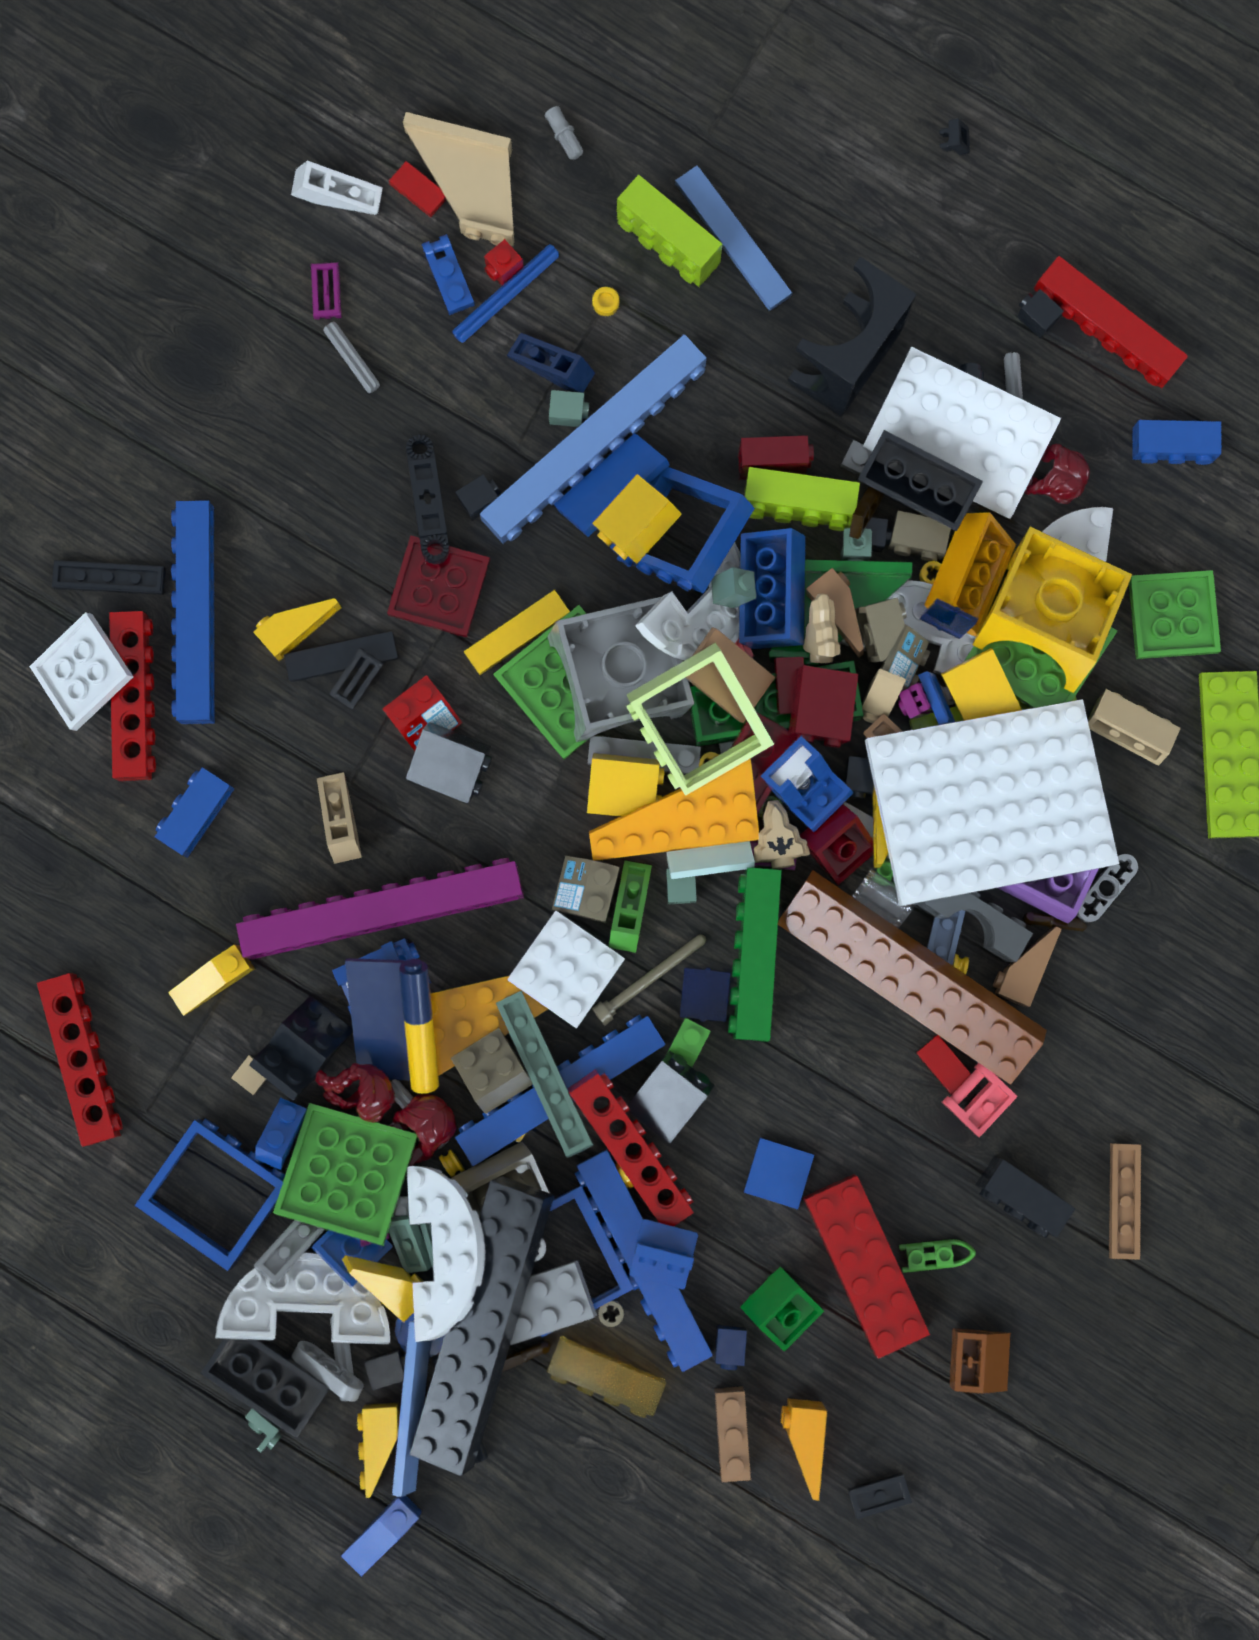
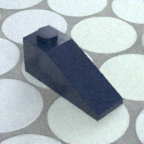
M520 333L507 354L515 362L571 392L583 393L595 374L582 356Z

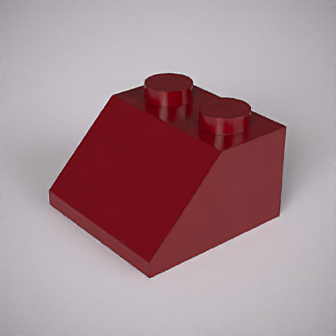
M844 804L815 832L807 828L800 834V838L807 841L810 856L837 885L842 883L874 854L872 837L859 817Z

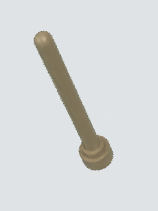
M702 934L697 935L608 1002L606 1000L603 1003L600 1001L591 1009L604 1026L613 1020L617 1009L706 943V937Z

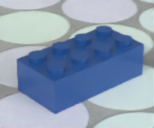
M793 528L741 534L740 569L754 572L756 599L740 605L739 643L752 649L804 645L805 535Z

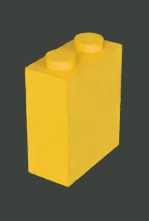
M636 474L592 524L600 531L597 536L606 545L610 546L613 543L616 545L613 550L623 560L629 557L637 564L682 513L666 497Z
M593 753L587 813L623 817L636 811L637 808L660 800L662 795H656L657 784L663 785L665 768H659V761L657 759Z

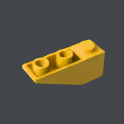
M399 1403L368 1404L362 1408V1413H358V1431H363V1442H359V1459L364 1460L365 1471L360 1472L361 1490H366V1498H370L398 1439Z

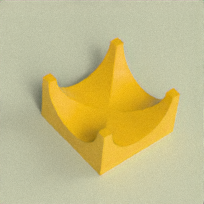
M1029 527L1006 568L1009 570L973 642V646L983 650L985 646L993 642L1016 641L1036 647L1051 656L1062 667L1066 676L1064 689L1074 693L1098 660L1132 574L1035 528Z

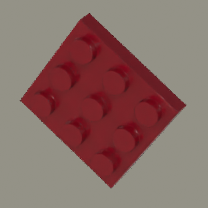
M410 535L388 608V616L467 638L489 567L490 557L449 546L448 558L443 563L431 564L422 556L420 538ZM432 544L428 547L430 555L437 556L443 552V547L439 544Z

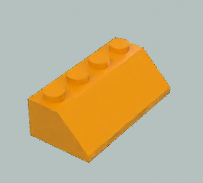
M966 513L958 530L953 535L924 605L938 621L972 636H977L988 615L1016 546L991 513Z

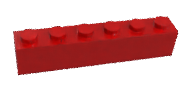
M1060 256L1056 258L1042 275L1034 288L1036 292L1041 289L1064 311L1063 317L1074 320L1080 325V329L1085 334L1094 336L1101 341L1102 346L1107 351L1115 352L1123 358L1126 366L1131 369H1137L1144 375L1145 380L1153 386H1159L1162 389L1188 357L1187 354Z

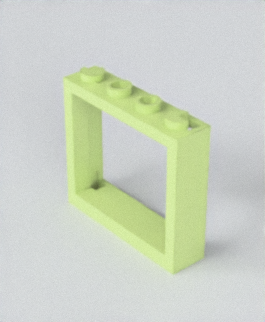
M716 643L627 694L630 704L626 706L634 721L637 719L641 720L644 727L640 731L648 744L654 742L658 749L654 752L657 760L662 767L665 765L669 767L671 773L667 776L675 789L680 787L685 796L774 745ZM714 662L755 735L683 775L641 703L707 664Z

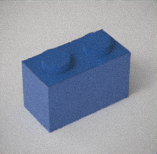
M280 1098L256 1145V1160L277 1169H282L300 1133L306 1115V1108Z

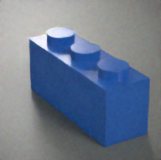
M1138 420L1132 428L1133 460H1141L1145 464L1156 463L1158 460H1168L1170 464L1196 461V464L1206 465L1211 464L1221 455V422Z
M203 767L200 771H195L191 775L187 783L189 787L184 795L179 794L172 804L173 811L168 818H162L156 827L157 834L155 838L187 858L234 791L233 787Z

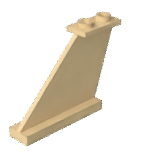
M406 112L403 120L405 133L409 135L458 217L461 233L472 240H479L480 238L490 240L496 246L505 239L513 246L514 230L509 167L512 151L511 138Z

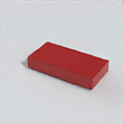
M407 161L389 180V184L430 218L447 200L437 185Z
M939 1035L933 1037L916 1052L951 1095L971 1075Z

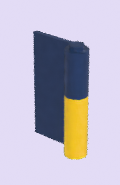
M346 958L345 965L357 1064H372L381 1069L389 1080H408L411 1083V1089L416 1093L425 1094L435 1091L439 1087L428 965L416 958L408 960Z

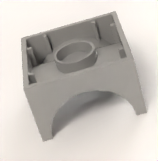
M662 597L556 621L547 637L550 647H555L568 678L574 705V736L576 742L587 740L608 729L635 722L626 707L630 704L627 694L683 662L681 659L672 657L659 650L643 637L635 626ZM683 678L641 704L650 718L670 716L671 719L682 717L694 705V700L689 682L686 678Z

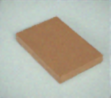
M712 627L693 655L716 643L754 708L775 677L717 628ZM714 662L685 677L736 720L742 723L745 722V716Z

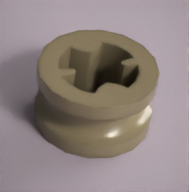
M612 1300L599 1308V1319L605 1326L615 1327L622 1322L624 1309L618 1301ZM613 1305L614 1310L616 1307L618 1308L620 1313L615 1315L616 1320L609 1321V1317L604 1318L603 1313L607 1312V1306Z

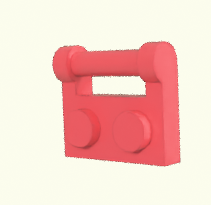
M977 1063L974 1066L976 1070L950 1097L947 1096L942 1103L980 1138L1018 1096L993 1072ZM985 1077L989 1082L962 1109L959 1104Z

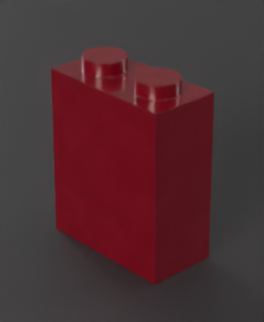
M808 436L741 438L738 451L739 480L747 479L749 467L805 475L807 468H811V461L814 460L813 444H808Z
M805 665L798 668L796 671L788 736H794L797 739L802 736L808 743H813L814 740L824 741V746L841 747V744L849 742L858 674Z

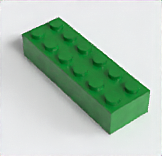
M854 661L818 666V668L856 674ZM774 679L754 707V710L789 729L791 714L778 715L776 683ZM858 681L853 721H859L863 717ZM696 686L690 687L694 700V705L690 708L696 746L735 740L745 722L742 723L736 720Z
M747 868L744 874L739 876L738 893H743L742 902L737 904L736 921H741L740 931L737 930L734 937V949H739L738 959L733 960L732 977H737V986L731 988L730 1005H735V1015L729 1016L728 1033H733V1039L770 1041L781 870Z

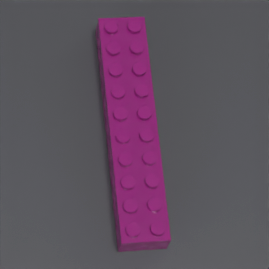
M509 858L492 861L493 866L483 868L481 864L465 867V872L460 874L454 873L453 870L438 873V878L433 880L419 877L409 880L410 885L402 887L398 883L381 886L382 891L375 893L370 889L354 892L353 898L346 899L343 895L327 898L326 904H315V901L299 904V910L295 911L280 908L270 911L271 916L268 917L260 916L259 914L243 917V922L236 924L242 956L248 959H257L524 899L518 866L515 861L510 862Z

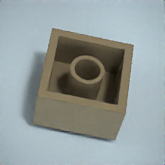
M499 1028L451 1057L472 1097L485 1114L533 1085L524 1066Z

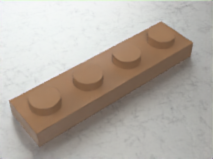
M1110 1143L1109 1258L1140 1260L1141 1145Z

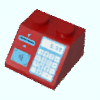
M427 675L382 709L414 751L416 750L422 729L429 722L452 731L463 724Z

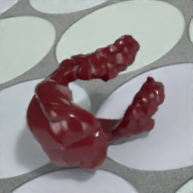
M1055 443L1047 446L1041 458L1046 463L1054 459V467L1042 480L1032 476L1024 493L1026 495H1048L1059 504H1068L1083 493L1090 476V469L1080 452L1069 450L1066 447H1062L1061 444Z
M353 1063L350 1068L344 1069L336 1077H329L322 1070L316 1073L317 1084L323 1086L325 1090L323 1093L325 1100L343 1110L357 1106L356 1111L364 1121H380L384 1113L392 1107L395 1101V1091L389 1078L381 1069L372 1064ZM360 1080L358 1090L349 1098L343 1099L336 1094L344 1091L345 1087L350 1086L353 1081Z
M431 1093L415 1095L405 1108L394 1114L393 1122L389 1125L401 1130H407L409 1127L416 1132L420 1140L418 1146H415L409 1166H414L421 1161L430 1160L434 1155V1151L440 1145L449 1141L457 1129L456 1120L451 1108L447 1106L444 1100Z

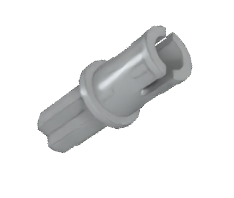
M559 106L549 109L545 113V118L555 132V140L560 141L570 159L575 160L583 154V149L573 133L574 127L568 124Z

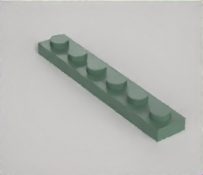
M519 991L497 1002L496 1005L566 1157L569 1158L593 1146L523 992Z

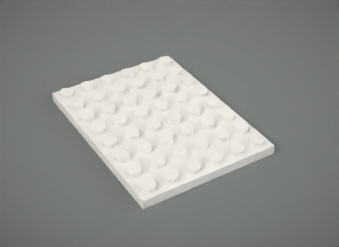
M1083 699L865 739L899 906L1119 864Z

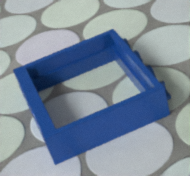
M667 467L649 483L664 497H667L670 490L674 489L725 508L724 514L689 571L648 554H645L637 564L629 557L623 560L618 555L616 559L623 562L627 567H631L632 564L635 565L638 570L646 575L657 574L656 576L668 584L674 581L687 592L693 589L704 594L755 508L742 494ZM612 543L610 548L613 550L616 545Z
M206 1118L203 1121L197 1119L188 1128L135 1206L229 1271L235 1266L275 1208L286 1174L275 1167L270 1169L263 1162L256 1160L254 1151L251 1150L248 1153L240 1148L242 1143L230 1134L226 1137L217 1131L219 1127L215 1123L210 1122ZM198 1133L275 1187L231 1252L153 1199Z
M580 1185L553 1199L550 1211L573 1199L576 1200L618 1285L592 1298L594 1308L597 1309L634 1288L627 1277L628 1274L623 1264L620 1263L610 1239H608L601 1226V1221L597 1213L594 1212L584 1188Z

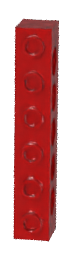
M143 611L109 612L110 642L127 668L132 663L139 664V669L133 675V678L111 698L112 778L117 781L152 780V773L156 771L155 756H151V745H155V730L151 728V718L155 716V705L153 701H150V690H154V676L150 673V663L154 661L153 647L149 646V636L153 635V622ZM134 635L138 636L136 646L128 648V638ZM133 690H138V700L129 703L128 694ZM134 717H139L140 724L138 728L129 730V721ZM138 744L141 749L139 755L135 758H130L129 749L133 745Z
M68 973L38 982L39 994L81 1146H90L121 1136L122 1121L119 1114H115L112 1103L115 1102V1096L112 1087L107 1086L105 1080L107 1067L105 1061L99 1058L97 1048H100V1042L97 1033L92 1032L89 1021H92V1013L88 1004H84L82 994H85V988L80 977L77 978L76 974ZM69 997L72 1001V1008L66 1013L62 1010L61 1003L64 998ZM73 1024H76L80 1029V1034L75 1040L69 1036V1028ZM80 1051L85 1052L87 1055V1063L83 1067L79 1066L76 1062V1056ZM88 1078L92 1079L95 1083V1089L91 1094L86 1093L83 1087L84 1082ZM96 1105L103 1112L102 1118L99 1121H95L91 1116V1110Z
M596 1069L568 1088L570 1095L658 1222L676 1226L694 1213L690 1207V1204L694 1201L685 1188L681 1190L677 1188L674 1181L678 1178L669 1165L666 1167L662 1166L658 1160L662 1155L654 1143H646L642 1137L646 1132L639 1121L635 1119L632 1122L626 1112L630 1108L621 1096L615 1098L610 1090L614 1085L606 1073L600 1075ZM600 1096H605L609 1100L607 1106L603 1109H597L593 1106L595 1099ZM620 1119L624 1121L622 1130L618 1132L610 1130V1124L614 1120ZM630 1143L640 1144V1150L634 1155L626 1153V1147ZM654 1166L656 1172L652 1177L646 1178L642 1176V1170L645 1167ZM663 1189H670L672 1191L670 1198L667 1200H659L657 1198L658 1193Z

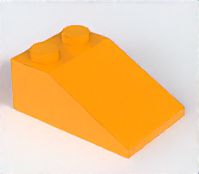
M788 1398L787 1406H782L781 1423L787 1431L813 1500H819L827 1410L822 1402Z

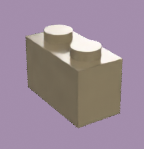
M897 511L894 517L888 549L894 550L895 554L901 556H910V553L920 555L922 560L929 562L937 561V559L942 560L946 553L951 528L926 516Z

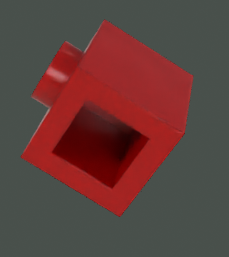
M505 239L484 256L486 266L484 270L493 281L497 280L502 286L523 268V259Z

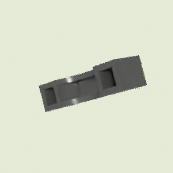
M978 892L915 903L936 918H949L961 910L971 913L978 919L983 928V948L1005 962H1017L1033 934L1025 929L1026 924L1015 917L1010 919L1002 914L1004 910L998 905L991 902L987 904L980 900L981 895Z

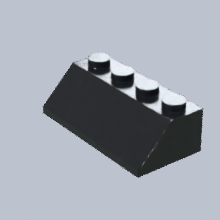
M886 430L881 434L858 478V481L954 531L958 530L983 483L982 480Z

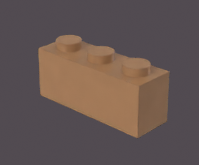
M743 1386L714 1388L721 1481L751 1480L745 1391Z

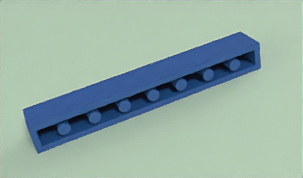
M176 501V510H172L171 513L173 527L176 526V537H172L171 540L173 554L176 553V564H172L171 567L172 579L176 581V591H172L171 595L172 606L176 608V618H172L171 623L172 634L176 635V645L172 646L171 651L172 661L176 662V673H172V688L176 689V700L172 701V715L181 724H215L214 507L210 501Z
M639 1014L626 1023L628 1029L620 1034L615 1029L602 1038L604 1044L595 1049L593 1045H590L578 1053L580 1059L571 1064L569 1060H566L558 1065L557 1068L567 1089L595 1069L600 1075L606 1073L611 1080L665 1046L666 1044L649 1017L647 1016L642 1019ZM531 1085L532 1089L524 1094L520 1092L507 1100L509 1104L501 1109L496 1107L487 1114L482 1113L485 1119L477 1124L471 1120L458 1128L461 1134L455 1138L472 1166H475L549 1119L534 1085Z
M608 1149L577 1164L579 1171L575 1172V1175L582 1188L588 1187L592 1195L588 1200L594 1212H601L605 1222L601 1223V1226L608 1239L614 1238L618 1246L614 1251L620 1263H627L630 1269L643 1217L626 1184L622 1180ZM630 1274L627 1275L634 1290L639 1288L644 1296V1299L640 1300L647 1316L653 1314L657 1325L653 1327L661 1342L667 1341L671 1350L666 1353L674 1368L679 1366L682 1372L713 1356L679 1288L633 1277Z

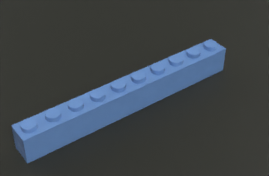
M684 334L480 513L483 523L503 544L507 540L510 542L515 540L522 533L521 528L526 523L530 522L532 524L543 514L541 511L548 504L554 505L562 498V492L567 487L571 486L573 488L584 478L582 474L589 468L595 469L603 462V456L608 451L614 452L624 443L623 438L630 432L632 434L638 432L644 426V420L651 414L652 416L657 415L665 407L664 402L671 396L673 398L679 396L685 389L684 385L690 379L693 381L697 380L706 370L704 368L706 366V357Z

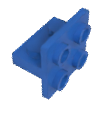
M643 1219L629 1271L630 1276L684 1289L689 1270L692 1269L693 1254L698 1234L693 1231Z

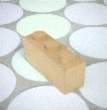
M1107 689L1096 701L1088 718L1090 730L1158 766L1170 754L1180 731V727L1172 724L1169 720L1161 718L1147 711L1143 706L1136 705L1124 699L1120 694Z

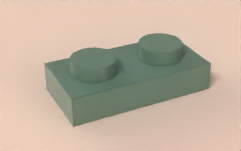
M409 1215L393 1217L389 1233L403 1269L408 1273L428 1271L432 1264L418 1224H410Z

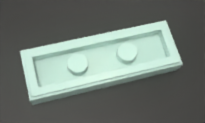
M750 841L667 852L671 879L755 868Z

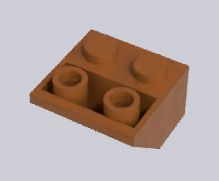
M953 1328L949 1386L954 1391L993 1393L1007 1391L1010 1332Z

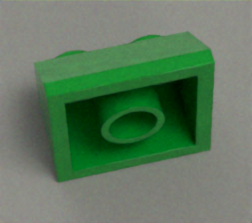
M781 1267L771 1274L740 1306L756 1326L784 1352L824 1312Z

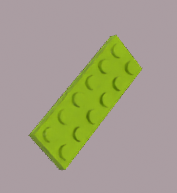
M1257 671L1200 673L1199 687L1208 838L1259 837V701Z

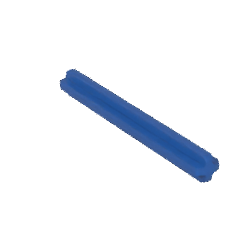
M551 244L547 245L453 329L455 338L461 343L465 342L559 257L557 249Z

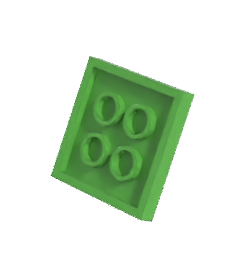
M1213 570L1131 576L1129 590L1136 659L1218 654L1221 652Z

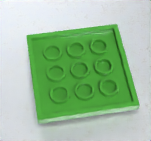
M578 605L561 620L586 613ZM552 626L493 675L561 758L565 760L590 738L576 742L574 736L575 713L568 678L555 647H550L547 637L553 628Z
M1112 627L1109 630L1098 660L1117 633V630ZM997 641L988 644L983 650L973 646L964 660L966 661L992 648L1016 699L1031 709L1071 702L1093 670L1092 668L1076 691L1072 693L1064 689L1066 676L1062 667L1047 653L1025 643Z
M309 1103L273 1213L384 1246L407 1174V1167L410 1165L417 1143V1135L377 1122H367L353 1115Z

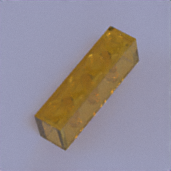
M560 1336L547 1368V1372L551 1374L550 1378L561 1384H566L567 1381L578 1385L577 1390L591 1396L594 1392L603 1395L605 1402L617 1407L622 1403L631 1407V1413L643 1418L647 1414L652 1417L654 1416L666 1386L665 1379Z

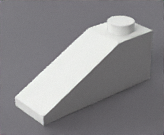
M306 161L296 169L291 195L319 205L376 215L379 209L382 187Z

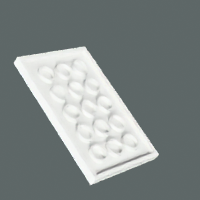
M911 347L863 447L873 451L881 434L886 430L982 480L983 483L973 501L1011 519L1061 418Z

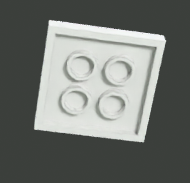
M87 612L29 666L69 729L75 731L133 678V675L93 614Z
M555 911L507 980L577 1029L625 958Z

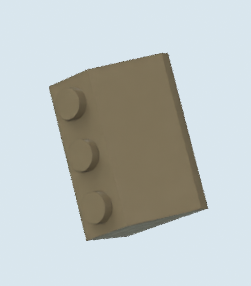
M523 1141L450 1178V1180H455L468 1194L466 1199L472 1211H477L479 1218L490 1181L501 1176L549 1193L535 1159Z

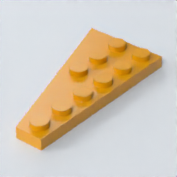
M751 758L686 796L680 788L661 797L658 801L637 808L636 811L626 816L618 817L590 830L593 860L758 840L759 827Z
M509 976L431 993L438 1076L455 1067L451 1057L497 1028L502 1031L504 1036L509 1034L496 1005L497 1002L522 991L507 980ZM522 991L534 1018L548 1010L544 1005Z

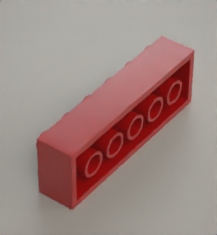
M852 1174L803 1197L874 1355L879 1359L929 1336L930 1333L858 1176Z

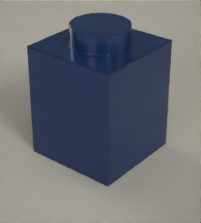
M717 1325L714 1360L716 1364H720L721 1369L737 1370V1366H744L747 1336L745 1327Z

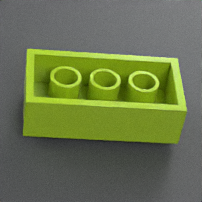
M640 175L617 198L618 224L626 232L630 233L632 231L639 237L638 240L645 248L649 250L652 248L660 254L659 258L667 266L671 267L673 265L680 271L681 277L690 284L695 283L700 287L720 264L722 243Z
M749 467L744 497L755 508L749 518L763 519L764 516L774 517L775 521L781 523H790L791 520L802 521L801 524L808 527H817L818 524L829 525V529L843 531L851 526L852 516L857 508L860 483Z

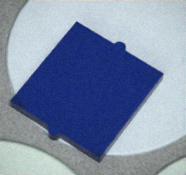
M938 598L919 618L936 627L937 630L944 631L958 639L963 637L978 621V618Z
M684 968L680 1017L700 1019L701 1022H705V1020L726 1022L730 973L710 971V968L705 970Z

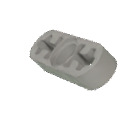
M1129 854L1118 856L1119 862H1129L1127 866L1130 870L1129 873L1123 872L1117 879L1108 875L1109 872L1114 875L1119 871L1120 865L1118 864L1106 867L1095 880L1077 913V917L1081 921L1093 922L1098 920L1135 876L1138 870V863L1133 856ZM1103 880L1110 881L1113 884L1114 891L1112 895L1104 896L1101 894L1099 885ZM1096 898L1105 902L1104 905L1101 902L1096 903L1092 909L1095 912L1094 915H1084L1086 910L1083 907L1084 904L1089 905Z
M307 1341L298 1342L292 1354V1358L297 1364L339 1397L352 1402L358 1399L364 1388L361 1380L316 1345Z

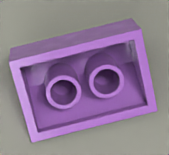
M1098 869L999 887L998 889L1069 924L1076 917Z

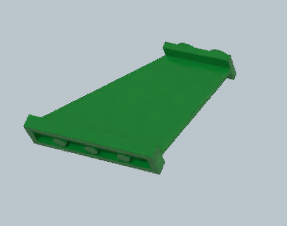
M805 560L804 639L806 637V627L809 623V609L811 605V600L806 595V588L831 568L837 574L842 572L849 580L851 585L848 587L850 588L854 608L856 609L887 600L908 580H911L912 562ZM838 633V643H840L843 638ZM803 645L774 647L769 651L770 662H774L775 658L803 657L805 666L818 667L819 664H825L810 662V653L803 649Z

